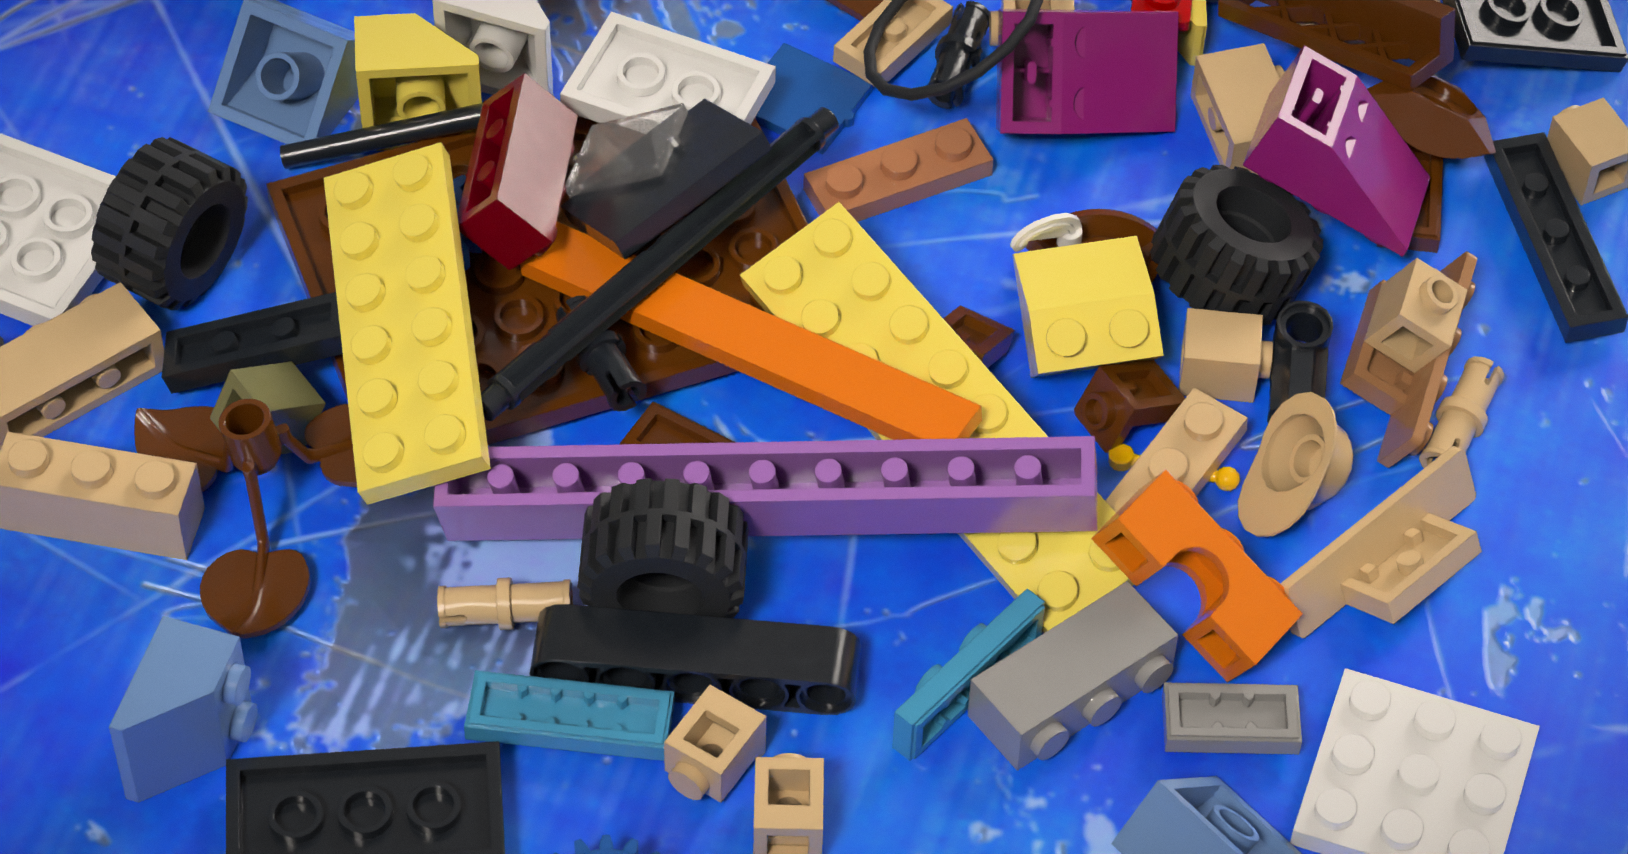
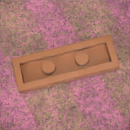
M965 118L804 173L803 190L819 216L840 202L850 215L859 222L991 176L993 158L968 119Z

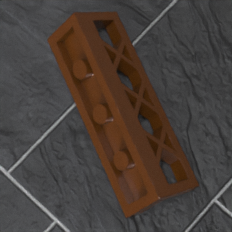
M1256 0L1218 1L1219 17L1301 49L1305 45L1329 60L1409 91L1418 87L1454 60L1455 8L1434 0H1257L1270 5L1265 7L1250 6ZM1311 21L1314 22V23H1317V25H1304V26L1299 25V24H1296V23H1298V22H1311ZM1361 40L1366 43L1348 44L1343 41ZM1410 59L1416 62L1408 67L1392 60Z

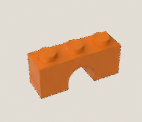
M1164 470L1140 488L1091 538L1135 586H1138L1165 566L1180 569L1192 578L1200 593L1201 607L1196 620L1182 635L1226 682L1255 666L1303 615L1288 599L1284 587L1274 578L1267 576L1244 552L1239 539L1230 531L1221 528L1199 505L1195 493L1186 484L1176 480L1167 470Z

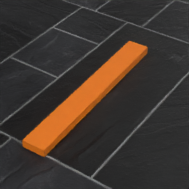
M557 221L556 227L558 232L551 247L541 256H531L520 263L522 276L570 297L585 295L589 297L633 260L636 255L633 254L628 259H623L588 234ZM675 272L620 318L893 440L969 438L982 421V407L979 404Z

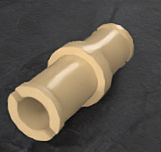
M1475 356L1466 361L1464 371L1452 395L1445 397L1436 411L1438 423L1425 449L1419 456V461L1423 468L1428 466L1434 457H1439L1452 446L1467 452L1472 439L1479 437L1483 433L1488 423L1486 411L1498 386L1504 379V372L1500 366L1494 368L1490 378H1486L1494 363L1492 360Z
M507 577L497 578L496 585L438 586L437 591L440 628L498 624L500 630H513L515 623L537 622L539 613L548 606L555 604L573 605L571 579L556 582L513 584L512 578Z

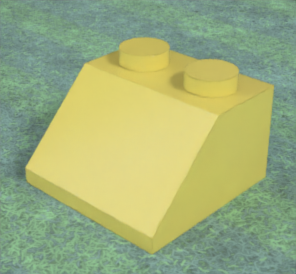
M416 13L354 16L355 69L362 128L482 103L479 56ZM408 144L393 146V147L384 148V149H379V150H374V151L390 150V149H394V148L401 147V146L408 145Z
M1137 236L1012 254L1031 378L1096 369L1101 365L1155 360L1164 356L1155 294Z

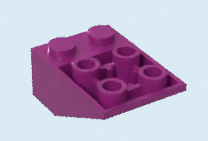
M998 9V47L1007 40L1025 17L1027 9ZM1040 9L1035 24L1018 46L997 64L996 129L1000 133L1019 134L1175 132L1178 11Z
M1305 45L1269 93L1243 162L1244 167L1257 173L1264 180L1278 185L1311 204L1317 211L1334 217L1364 234L1370 241L1383 245L1402 257L1408 250L1430 181V176L1359 77Z

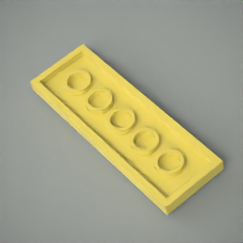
M440 142L325 177L324 186L359 495L369 505L491 469L452 169L448 152Z

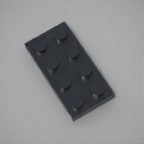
M497 741L226 759V854H505L500 743Z

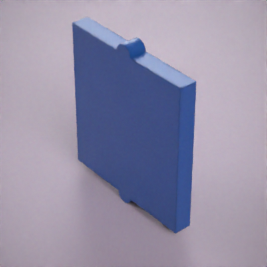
M783 43L767 63L776 66L775 84L755 118L760 126L782 135L800 118H808L821 107L829 109L836 116L839 127L826 138L825 146L817 151L823 155L844 127L853 126L854 114L872 93L873 85L856 75Z

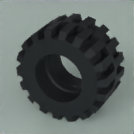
M161 137L154 139L150 145H143L121 167L119 173L109 185L98 209L91 238L94 241L91 255L92 261L96 262L95 269L105 279L115 284L121 282L127 290L164 309L178 310L181 306L187 307L194 303L199 295L202 296L220 276L237 246L244 226V217L248 203V197L245 196L247 190L245 179L241 178V173L237 169L174 138L169 137L165 139Z
M1212 165L1210 170L1204 167L1194 170L1191 176L1187 175L1153 235L1151 241L1153 247L1150 253L1152 261L1158 264L1155 270L1161 280L1170 284L1169 290L1178 298H1183L1189 302L1191 308L1263 315L1262 326L1270 325L1273 319L1277 320L1279 312L1286 305L1294 302L1320 258L1319 254L1323 249V239L1318 236L1321 232L1318 222L1309 217L1311 211L1303 202L1297 201L1292 193L1264 180L1259 175L1251 173L1248 169L1237 166L1234 169H1230L1225 165Z
M651 478L638 479L634 484L621 483L613 486L611 492L600 493L594 498L593 505L587 507L584 514L577 588L580 589L579 597L582 603L594 607L734 618L739 612V605L743 604L749 529L748 522L743 521L744 513L738 506L730 505L729 498L720 492H709L706 486L697 483H682L679 479L665 478V481H654Z

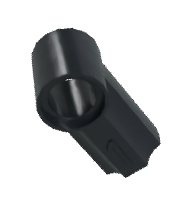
M1295 301L1286 305L1279 312L1272 340L1273 353L1268 423L1280 405L1296 394L1313 392L1325 398L1328 347L1333 331V322L1327 310L1317 303Z

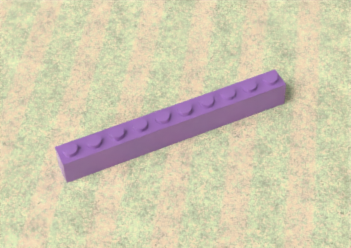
M1095 436L488 447L491 469L435 485L433 508L447 541L582 539L584 514L587 507L593 505L595 497L602 492H611L612 487L618 484H634L638 479L648 478L654 481H665V478L679 479L682 483H697L706 486L709 492H720L729 498L730 505L738 506L744 513L743 521L748 522V536L1098 531Z

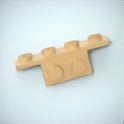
M1455 446L1450 447L1281 583L1288 599L1303 613L1290 628L1292 634L1306 638L1346 604L1395 624L1482 552L1477 531L1450 521L1476 498L1465 450Z

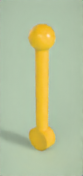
M1121 444L1109 450L1108 463L1116 471H1126L1134 465L1141 455L1134 454L1133 449L1129 445ZM1230 466L1222 467L1213 473L1208 482L1216 483L1217 487L1223 491H1232L1238 486L1240 476L1236 469Z

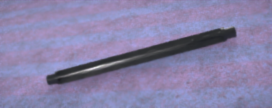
M821 107L808 118L802 117L797 120L794 125L770 144L772 149L769 150V153L686 214L662 234L652 246L637 255L550 328L546 335L531 344L502 370L493 375L487 382L488 387L481 392L484 419L493 421L506 409H515L525 398L553 376L556 370L564 363L572 360L813 154L822 149L826 144V138L839 127L836 116L829 109Z

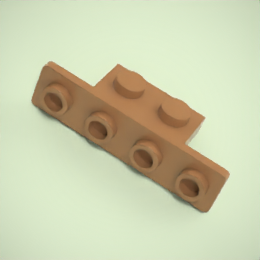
M1468 251L1464 252L1440 271L1468 290L1462 310L1468 304L1475 291V283L1471 280L1478 258ZM1383 279L1369 290L1340 384L1390 415L1377 458V462L1390 468L1408 454L1411 456L1417 455L1428 443L1433 432V424L1429 422L1433 407L1445 390L1448 381L1447 376L1444 375L1447 360L1456 348L1462 331L1457 325L1451 347L1415 373L1364 342L1381 285L1386 282Z

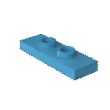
M1026 589L987 626L984 623L975 626L964 638L959 652L944 666L940 664L932 666L918 682L915 693L894 713L892 748L909 761L913 758L916 759L968 710L971 679L1042 635L1045 601L1029 589Z
M475 670L464 724L465 739L485 742L499 741V743L664 761V741L670 735L675 706V693L673 691Z

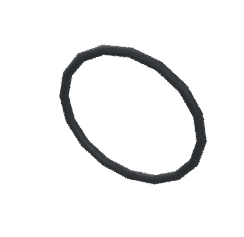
M892 0L874 22L863 50L866 78L884 96L914 101L945 95L982 77L1012 53L1035 24L1043 0H1030L1025 17L1007 40L975 67L942 83L916 88L888 84L877 72L875 53L884 29L904 3L908 1Z

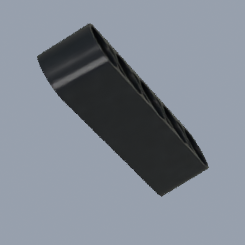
M555 604L544 608L539 613L529 674L533 677L673 691L675 693V702L695 704L706 688L712 685L753 709L838 715L848 712L854 707L856 702L861 643L859 638L853 633L842 628Z

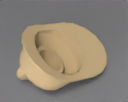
M1313 392L1299 393L1284 401L1271 416L1263 434L1260 448L1243 482L1238 498V518L1244 529L1257 537H1269L1289 529L1305 514L1306 510H1311L1334 497L1346 484L1352 470L1354 456L1352 444L1346 431L1337 425L1335 412L1325 398Z

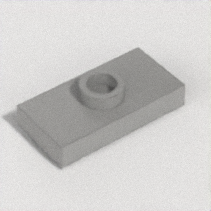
M1164 682L1162 704L1165 752L1299 755L1302 735L1298 685Z

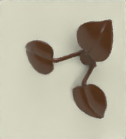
M241 399L228 405L219 417L220 431L210 419L214 407L191 406L169 410L137 408L134 425L137 453L197 463L202 492L214 483L219 471L228 473L235 466L244 474L257 539V553L243 549L234 550L220 556L208 566L202 576L200 597L203 608L209 618L228 634L239 636L240 638L264 635L284 625L299 611L305 602L310 589V573L304 557L298 551L284 549L269 552L270 542L258 475L265 474L276 466L282 452V445H285L305 463L313 464L320 461L323 476L329 482L339 486L357 487L348 403L322 412L306 426L304 434L309 448L305 447L291 435L287 424L282 423L275 426L268 406L257 399Z

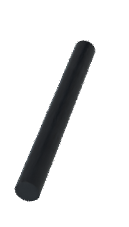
M483 103L281 145V160L284 168L289 169L474 130L478 127Z

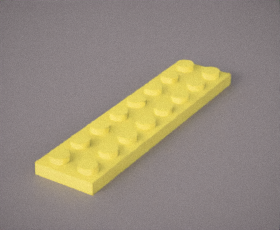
M840 202L836 203L740 274L743 286L767 313L981 405L982 421L969 438L1048 437ZM868 429L876 440H893ZM1097 492V524L1099 531L1116 512ZM1098 531L958 533L1014 599L1026 589H1029L1045 601L1043 633L1057 626L1126 581L1134 586L1131 580L1091 539Z

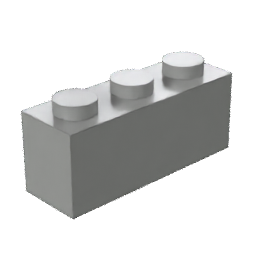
M1126 581L972 678L967 716L1017 771L1036 758L1039 760L1049 759L1065 746L1069 737L1089 724L1096 727L1105 723L1118 711L1121 704L1140 691L1150 693L1163 685L1174 669L1173 663L1178 634L1135 588Z

